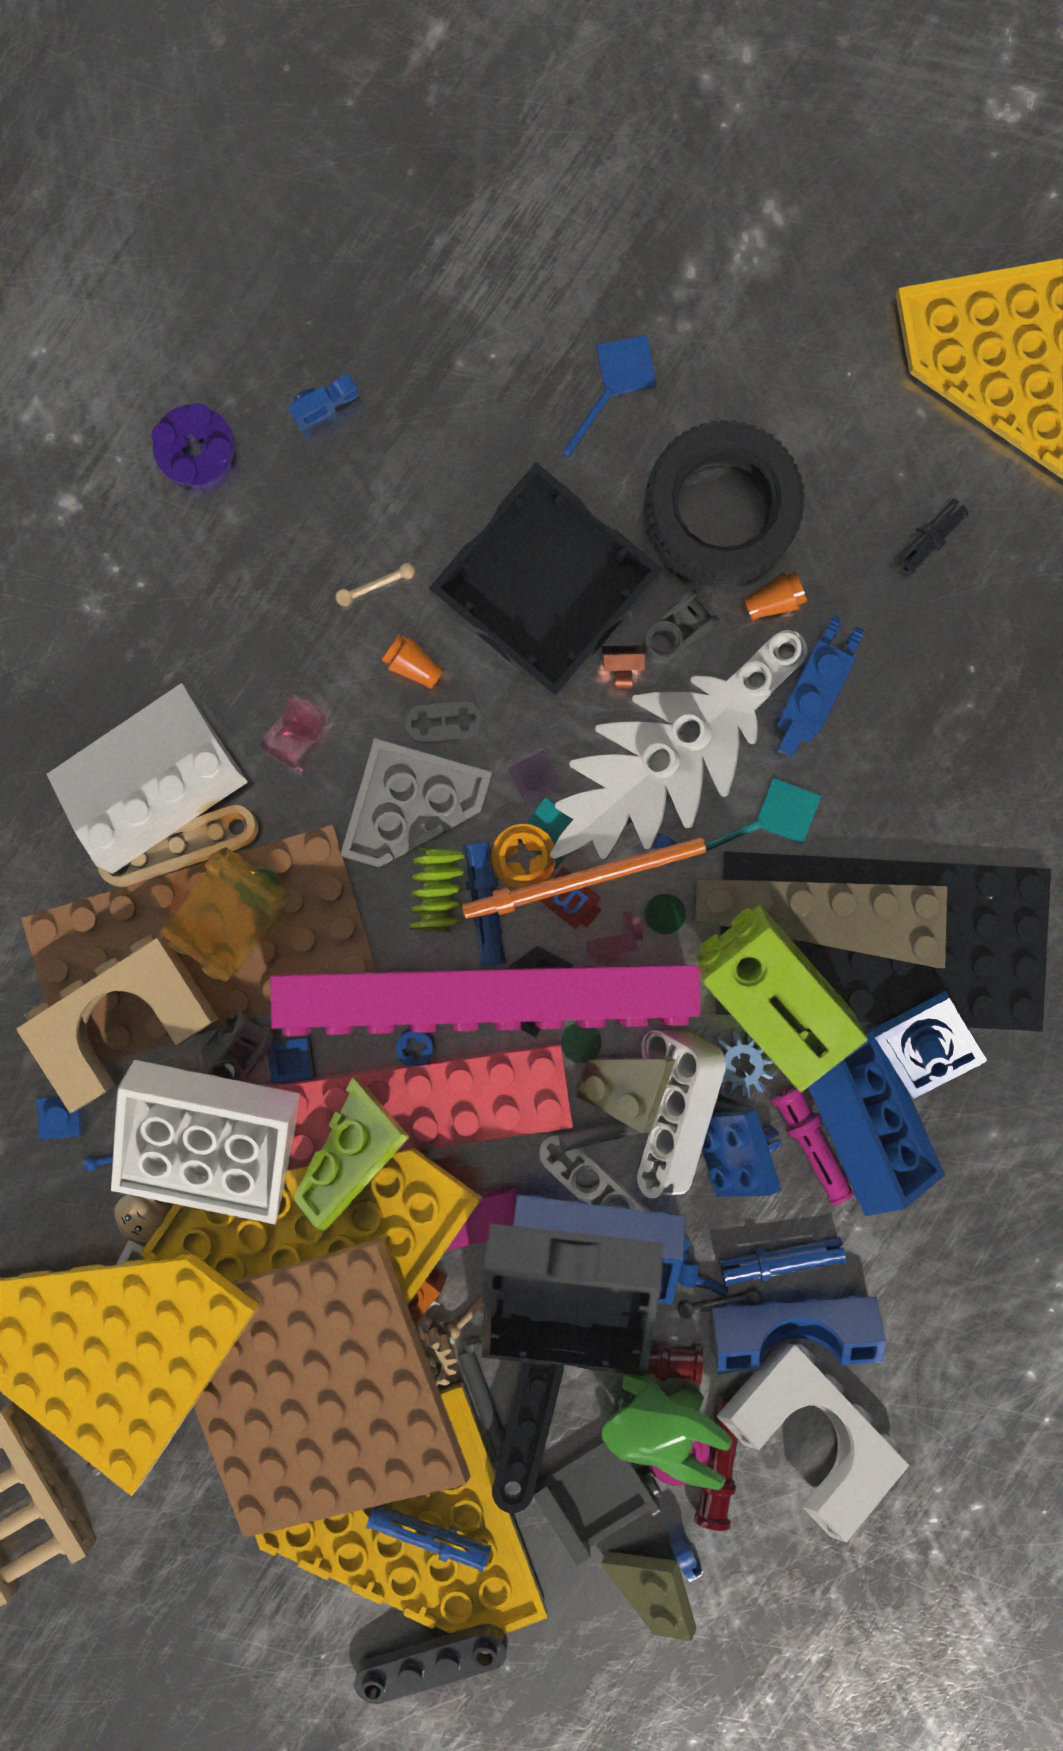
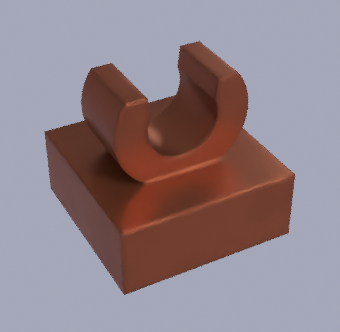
M643 645L602 646L603 670L614 671L616 689H632V670H645Z

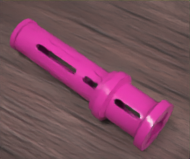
M794 1084L780 1089L769 1100L773 1106L778 1107L788 1125L786 1127L788 1136L798 1140L827 1194L830 1204L838 1205L849 1200L854 1195V1191L848 1184L835 1156L819 1129L821 1125L819 1114L813 1113L805 1096Z

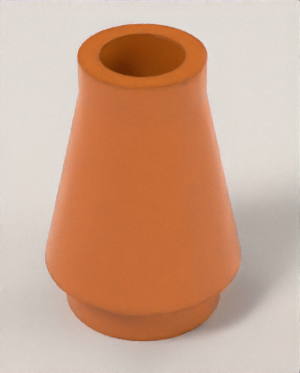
M796 571L788 575L785 572L781 573L753 594L743 598L752 621L760 617L800 610L799 605L808 602Z
M400 633L381 659L389 665L388 670L419 682L429 689H432L444 671L411 636L407 639Z

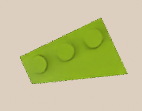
M354 1077L351 1078L346 1089L349 1095L340 1113L335 1112L328 1125L332 1130L322 1150L315 1152L293 1197L294 1201L316 1229L326 1230L409 1138L408 1134L360 1079Z

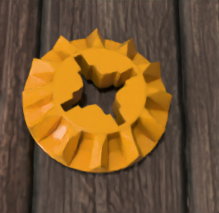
M530 824L511 826L504 830L494 842L491 852L493 869L505 884L517 889L546 881L555 868L556 859L550 856L555 845L550 836L537 826ZM518 839H522L523 845L526 846L528 851L542 852V854L536 855L535 858L530 860L529 874H526V870L522 867L521 862H507L506 860L518 853Z

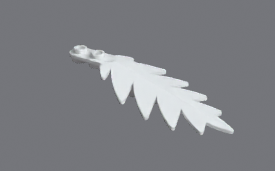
M792 630L780 631L769 639L727 681L709 676L691 677V683L708 695L671 691L652 692L632 697L634 703L672 725L655 722H614L597 725L595 727L596 732L638 756L623 754L598 755L570 761L569 765L571 768L605 788L582 792L555 803L556 809L574 820L561 834L550 856L554 859L561 858L585 847L593 841L600 858H609L624 832L629 815L643 847L647 850L652 849L663 820L667 790L683 826L687 829L692 828L702 791L703 759L719 794L723 797L728 796L738 760L739 728L748 743H756L758 721L755 710L804 664L808 655V646L805 639L799 633ZM787 645L794 646V655L787 659L782 658L781 650ZM756 674H763L765 677L764 684L757 688L753 687L751 684L752 678Z

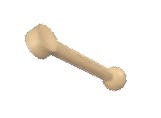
M404 563L398 571L354 590H339L335 597L336 601L341 606H349L355 597L402 577L405 579L412 578L415 574V567L411 563Z
M483 1296L456 1323H450L445 1327V1334L449 1336V1339L459 1337L460 1329L484 1306Z

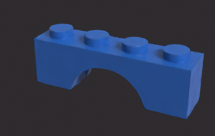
M852 1295L836 1300L811 1298L803 1302L794 1303L769 1301L762 1305L740 1306L738 1304H728L721 1308H712L711 1331L717 1374L759 1371L763 1357L774 1345L788 1339L798 1338L812 1340L823 1345L834 1354L841 1365L883 1362L886 1338L877 1297Z

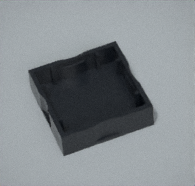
M535 462L497 507L494 516L486 528L461 549L429 587V591L438 603L556 701L660 578L663 568L619 531L598 520L586 508L579 497Z
M490 1224L483 1274V1303L485 1305L482 1326V1358L533 1364L568 1365L594 1371L646 1376L651 1351L652 1325L656 1320L661 1289L663 1243Z

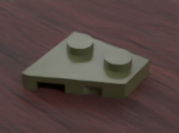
M605 1057L591 1059L588 1061L577 1097L642 1134L652 1130L676 1059L672 1057L642 1059V1057H627L623 1059Z
M608 1552L601 1562L603 1569L650 1631L657 1636L691 1641L697 1628L678 1561Z

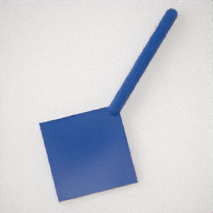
M647 335L596 345L604 392L563 450L565 456H569L611 395L657 386Z

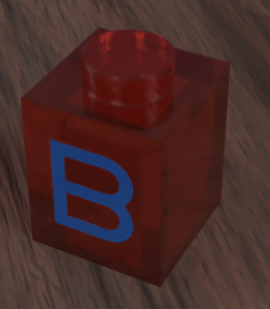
M562 867L554 878L572 873ZM583 887L539 900L575 930L580 924L587 928L602 910L596 905L601 897L589 887Z

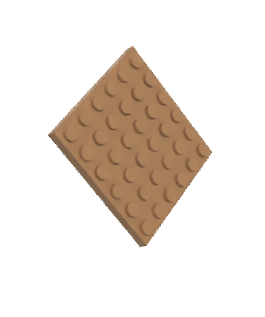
M382 1238L231 1282L260 1304V1307L193 1407L244 1538L467 1484L471 1474Z

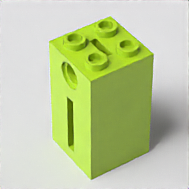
M759 904L753 910L747 908L740 912L732 920V927L720 937L713 935L700 946L696 959L702 982L795 1087L802 1092L864 1044L868 1038L854 1011ZM822 1042L827 1049L818 1056L812 1048Z

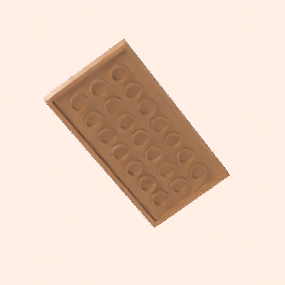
M335 825L325 826L21 917L46 1003L50 1007L60 1001L62 997L59 992L74 982L81 980L85 985L97 977L94 970L108 960L116 957L118 962L130 956L132 952L129 947L148 935H151L153 940L167 937L219 1018V1020L196 1035L219 1029L225 1017L235 1009L243 1011L248 1020L271 1013V976L278 974L379 972L345 857L340 856L342 847ZM112 991L97 1002L89 1016L87 1026L89 1042L101 1063L173 1042L151 1006L133 993L125 991Z

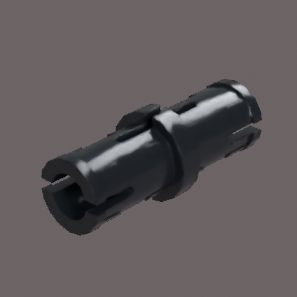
M949 497L946 503L928 522H922L916 528L917 534L893 556V560L898 567L909 556H913L903 568L905 573L913 575L915 570L933 550L939 551L946 543L945 538L963 519L969 516L968 510L964 505L952 516H949L959 503L957 499Z

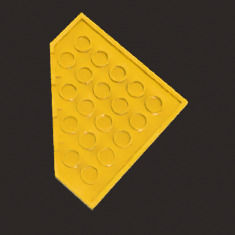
M1063 258L898 288L895 295L909 373L1063 479Z
M417 1149L400 1150L389 1159L326 1230L316 1229L293 1199L308 1169V1166L287 1169L276 1224L174 1204L140 1255L145 1259L156 1258V1260L173 1259L178 1255L195 1254L232 1282L382 1238L408 1306L482 1200V1197Z
M195 1254L178 1255L173 1259L165 1260L151 1258L125 1261L121 1265L103 1266V1264L74 1267L69 1271L61 1272L48 1270L22 1273L18 1277L1 1278L0 1276V1392L132 1496L140 1488L260 1307V1304Z
M463 1382L439 1390L471 1474L467 1484L382 1505L447 1530L449 1526L458 1529L457 1533L486 1545H491L490 1554L483 1572L451 1559H447V1562L438 1559V1554L405 1543L374 1529L366 1528L373 1507L255 1535L260 1550L273 1556L276 1553L297 1562V1567L327 1581L329 1578L351 1587V1592L380 1605L384 1602L403 1611V1616L432 1629L436 1626L446 1632L454 1633L481 1624H492L502 1629L506 1634L548 1618L547 1607L512 1513L502 1511L493 1500L492 1485L496 1470ZM393 1521L391 1522V1524L417 1533L419 1535L425 1536V1534L422 1532L416 1531L414 1529L403 1526ZM432 1537V1539L435 1540V1541H437V1542H440V1543L449 1545V1546H451V1547H453V1548H456V1549H458V1550H461V1551H464V1552H465V1549H464V1548L458 1547V1546H456V1545H453V1544L444 1542L443 1540H440V1539H437V1538H435V1537Z

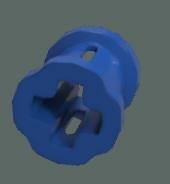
M409 1027L397 1041V1057L403 1064L409 1067L426 1064L431 1058L435 1047L434 1036L431 1032H411V1027ZM410 1037H414L416 1042L424 1041L426 1044L421 1051V1055H417L415 1050L408 1051L406 1049L411 1041Z

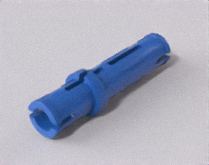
M481 842L463 845L469 881L466 882V889L471 892L472 902L493 896V891H496L495 886L499 885L498 878L493 875L490 843ZM498 912L474 918L480 951V965L493 966L507 963Z
M836 1237L831 1240L768 1252L761 1248L756 1249L755 1254L726 1260L720 1259V1269L722 1276L724 1275V1285L729 1286L730 1284L760 1279L763 1283L770 1281L772 1276L839 1263L845 1264V1249L840 1247L843 1245L840 1237Z
M383 1505L372 1508L366 1525L368 1529H374L405 1543L438 1554V1559L447 1562V1559H451L476 1568L480 1572H483L491 1550V1545L489 1544L486 1545L458 1534L457 1528L449 1526L447 1530ZM393 1521L403 1526L414 1529L416 1531L422 1532L425 1534V1536L419 1535L417 1533L391 1524V1522ZM432 1537L443 1540L444 1542L456 1545L458 1547L464 1548L465 1552L453 1548L449 1545L437 1542L433 1540Z

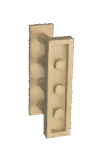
M14 1402L0 1409V1448L4 1449L11 1461V1468L0 1473V1493L19 1482L27 1488L32 1497V1503L0 1521V1540L39 1517L46 1520L53 1532V1538L7 1564L0 1552V1607L8 1603L20 1587L17 1581L18 1577L59 1553L66 1554L70 1563L74 1564L84 1558L97 1541Z

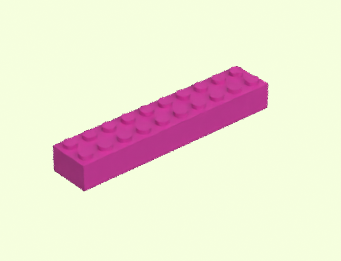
M689 964L278 974L271 976L272 1028H282V1036L308 1035V1033H311V1027H325V1035L351 1034L353 1026H368V1033L381 1034L394 1033V1025H411V1032H436V1024L453 1023V1031L479 1030V1023L494 1022L496 1030L521 1029V1022L535 1021V1026L538 1029L563 1028V1020H576V1025H580L581 1028L605 1027V1019H617V1024H622L625 1027L647 1026V1018H658V1023H664V1025H689V1017H701L699 965Z

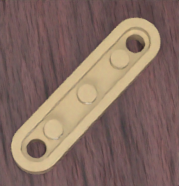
M231 805L194 818L128 863V870L123 874H119L118 871L111 874L99 867L98 870L106 882L116 887H126L246 847L257 836L258 822L255 816L245 807ZM238 822H243V832L234 835L232 832L233 826Z

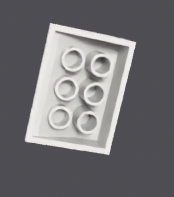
M182 683L47 773V777L79 840L95 865L111 874L248 782Z
M134 1060L118 1087L111 1191L276 1224L296 1127L300 1093Z

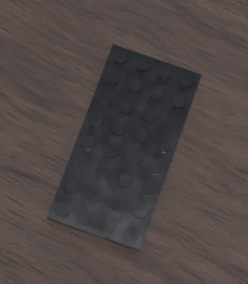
M723 851L721 880L947 886L945 968H936L791 939L854 1011L859 1022L885 1023L946 991L968 1028L1043 1032L1051 868ZM719 925L718 936L723 935L731 927ZM715 997L714 1013L718 1015H731Z

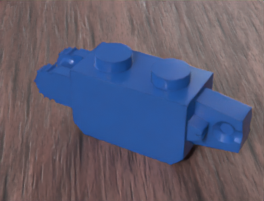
M835 615L829 620L820 640L811 647L807 659L802 665L777 716L779 720L777 727L784 730V733L775 751L789 758L794 756L801 740L811 743L813 737L820 733L856 660L853 655L863 637L864 630L856 626L850 632L843 651L830 646L833 637L836 636L841 626V618Z

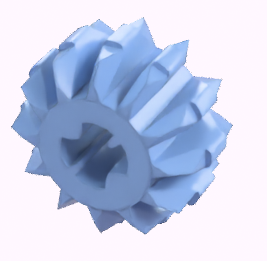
M733 1028L731 1030L732 1042L729 1043L721 1034L716 1037L717 1042L723 1046L721 1051L726 1061L721 1086L727 1082L725 1094L728 1097H732L739 1086L741 1096L747 1099L750 1097L749 1085L753 1084L754 1088L760 1093L765 1090L764 1085L758 1079L760 1076L773 1079L774 1073L763 1067L774 1062L767 1054L761 1055L764 1052L757 1043L754 1045L755 1040L748 1033H746L742 1041L739 1029ZM745 1053V1059L750 1065L746 1071L740 1068L741 1073H736V1068L731 1064L734 1056L740 1059V1054Z

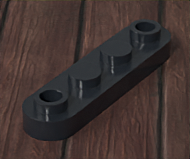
M523 1362L492 1485L493 1500L504 1512H521L532 1501L564 1372V1365L551 1364L548 1371L540 1372L533 1363ZM511 1481L517 1482L521 1487L519 1493L516 1495L508 1494L505 1490L507 1483Z
M481 1624L366 1659L358 1668L354 1681L355 1691L364 1701L372 1704H381L495 1670L505 1662L508 1638L499 1627L492 1624Z

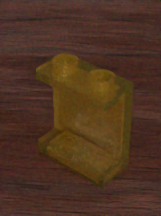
M224 847L211 855L204 865L207 868L206 872L174 918L162 927L160 934L167 938V943L173 950L180 954H188L198 961L200 968L208 976L227 982L241 970L290 901L292 895L229 848Z

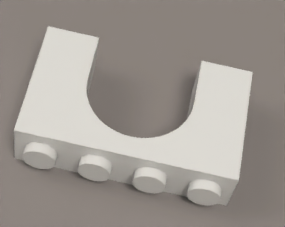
M780 1343L760 1365L759 1371L754 1372L717 1417L744 1446L760 1450L794 1411L809 1405H813L823 1411L832 1422L836 1431L838 1441L837 1457L830 1473L802 1507L830 1537L847 1543L909 1467V1464L899 1455L901 1452L899 1445L884 1433L880 1435L871 1425L873 1419L869 1413L858 1404L854 1403L852 1405L842 1395L845 1391L843 1386L831 1375H824L814 1365L817 1360L807 1348L801 1344Z

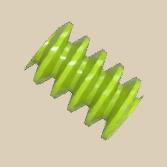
M417 848L424 851L425 855L413 858V864L424 868V871L413 874L412 880L423 884V888L411 891V896L421 900L422 904L411 907L410 913L421 917V921L409 924V929L453 932L449 930V927L461 924L462 919L450 914V911L461 908L462 902L451 898V895L463 891V886L453 882L452 878L464 874V870L453 865V862L465 858V853L459 850Z

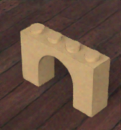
M148 935L129 947L132 952L130 956L120 962L114 957L94 970L97 977L85 985L81 980H78L59 992L62 997L60 1001L50 1007L44 1002L24 1015L27 1022L16 1028L69 1113L84 1107L116 1086L93 1051L87 1032L88 1020L92 1009L108 993L112 991H125L145 1000L154 1010L175 1045L185 1042L219 1020L167 937L153 940L152 936Z

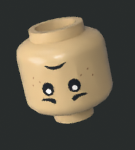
M125 1194L115 1206V1219L118 1229L127 1238L138 1242H148L157 1228L163 1223V1219L174 1204Z

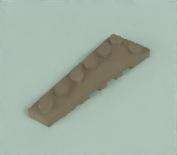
M697 879L696 921L732 927V920L740 912L747 908L753 910L760 904L790 939L936 968H945L947 886Z

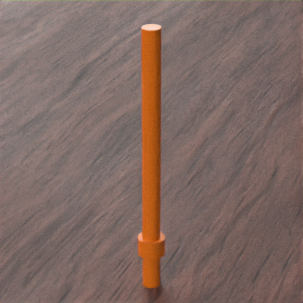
M699 837L509 891V887L496 890L493 891V896L462 904L465 920L498 912L500 916L514 912V907L704 854L706 853L703 838Z

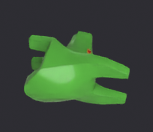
M624 1374L622 1388L637 1397L631 1404L623 1402L619 1406L618 1412L609 1417L602 1429V1439L609 1450L621 1460L641 1465L656 1466L671 1477L687 1484L720 1490L724 1485L725 1477L702 1464L690 1454L694 1440L725 1451L732 1444V1438L726 1431L707 1416L699 1413L704 1396L697 1390L687 1386L676 1394L667 1397L656 1381L645 1376Z

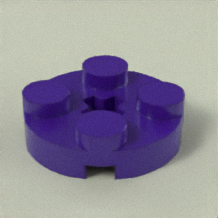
M203 403L182 405L171 410L152 431L151 438L155 461L161 471L177 484L191 486L196 489L208 488L225 478L232 467L231 462L234 458V451L236 453V440L232 429L218 412L208 408ZM192 437L196 440L202 438L205 442L200 446L202 453L196 457L192 452L186 454L184 452V448L188 445L187 441Z

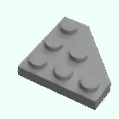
M374 738L340 856L376 867H383L472 818L482 811L492 772Z

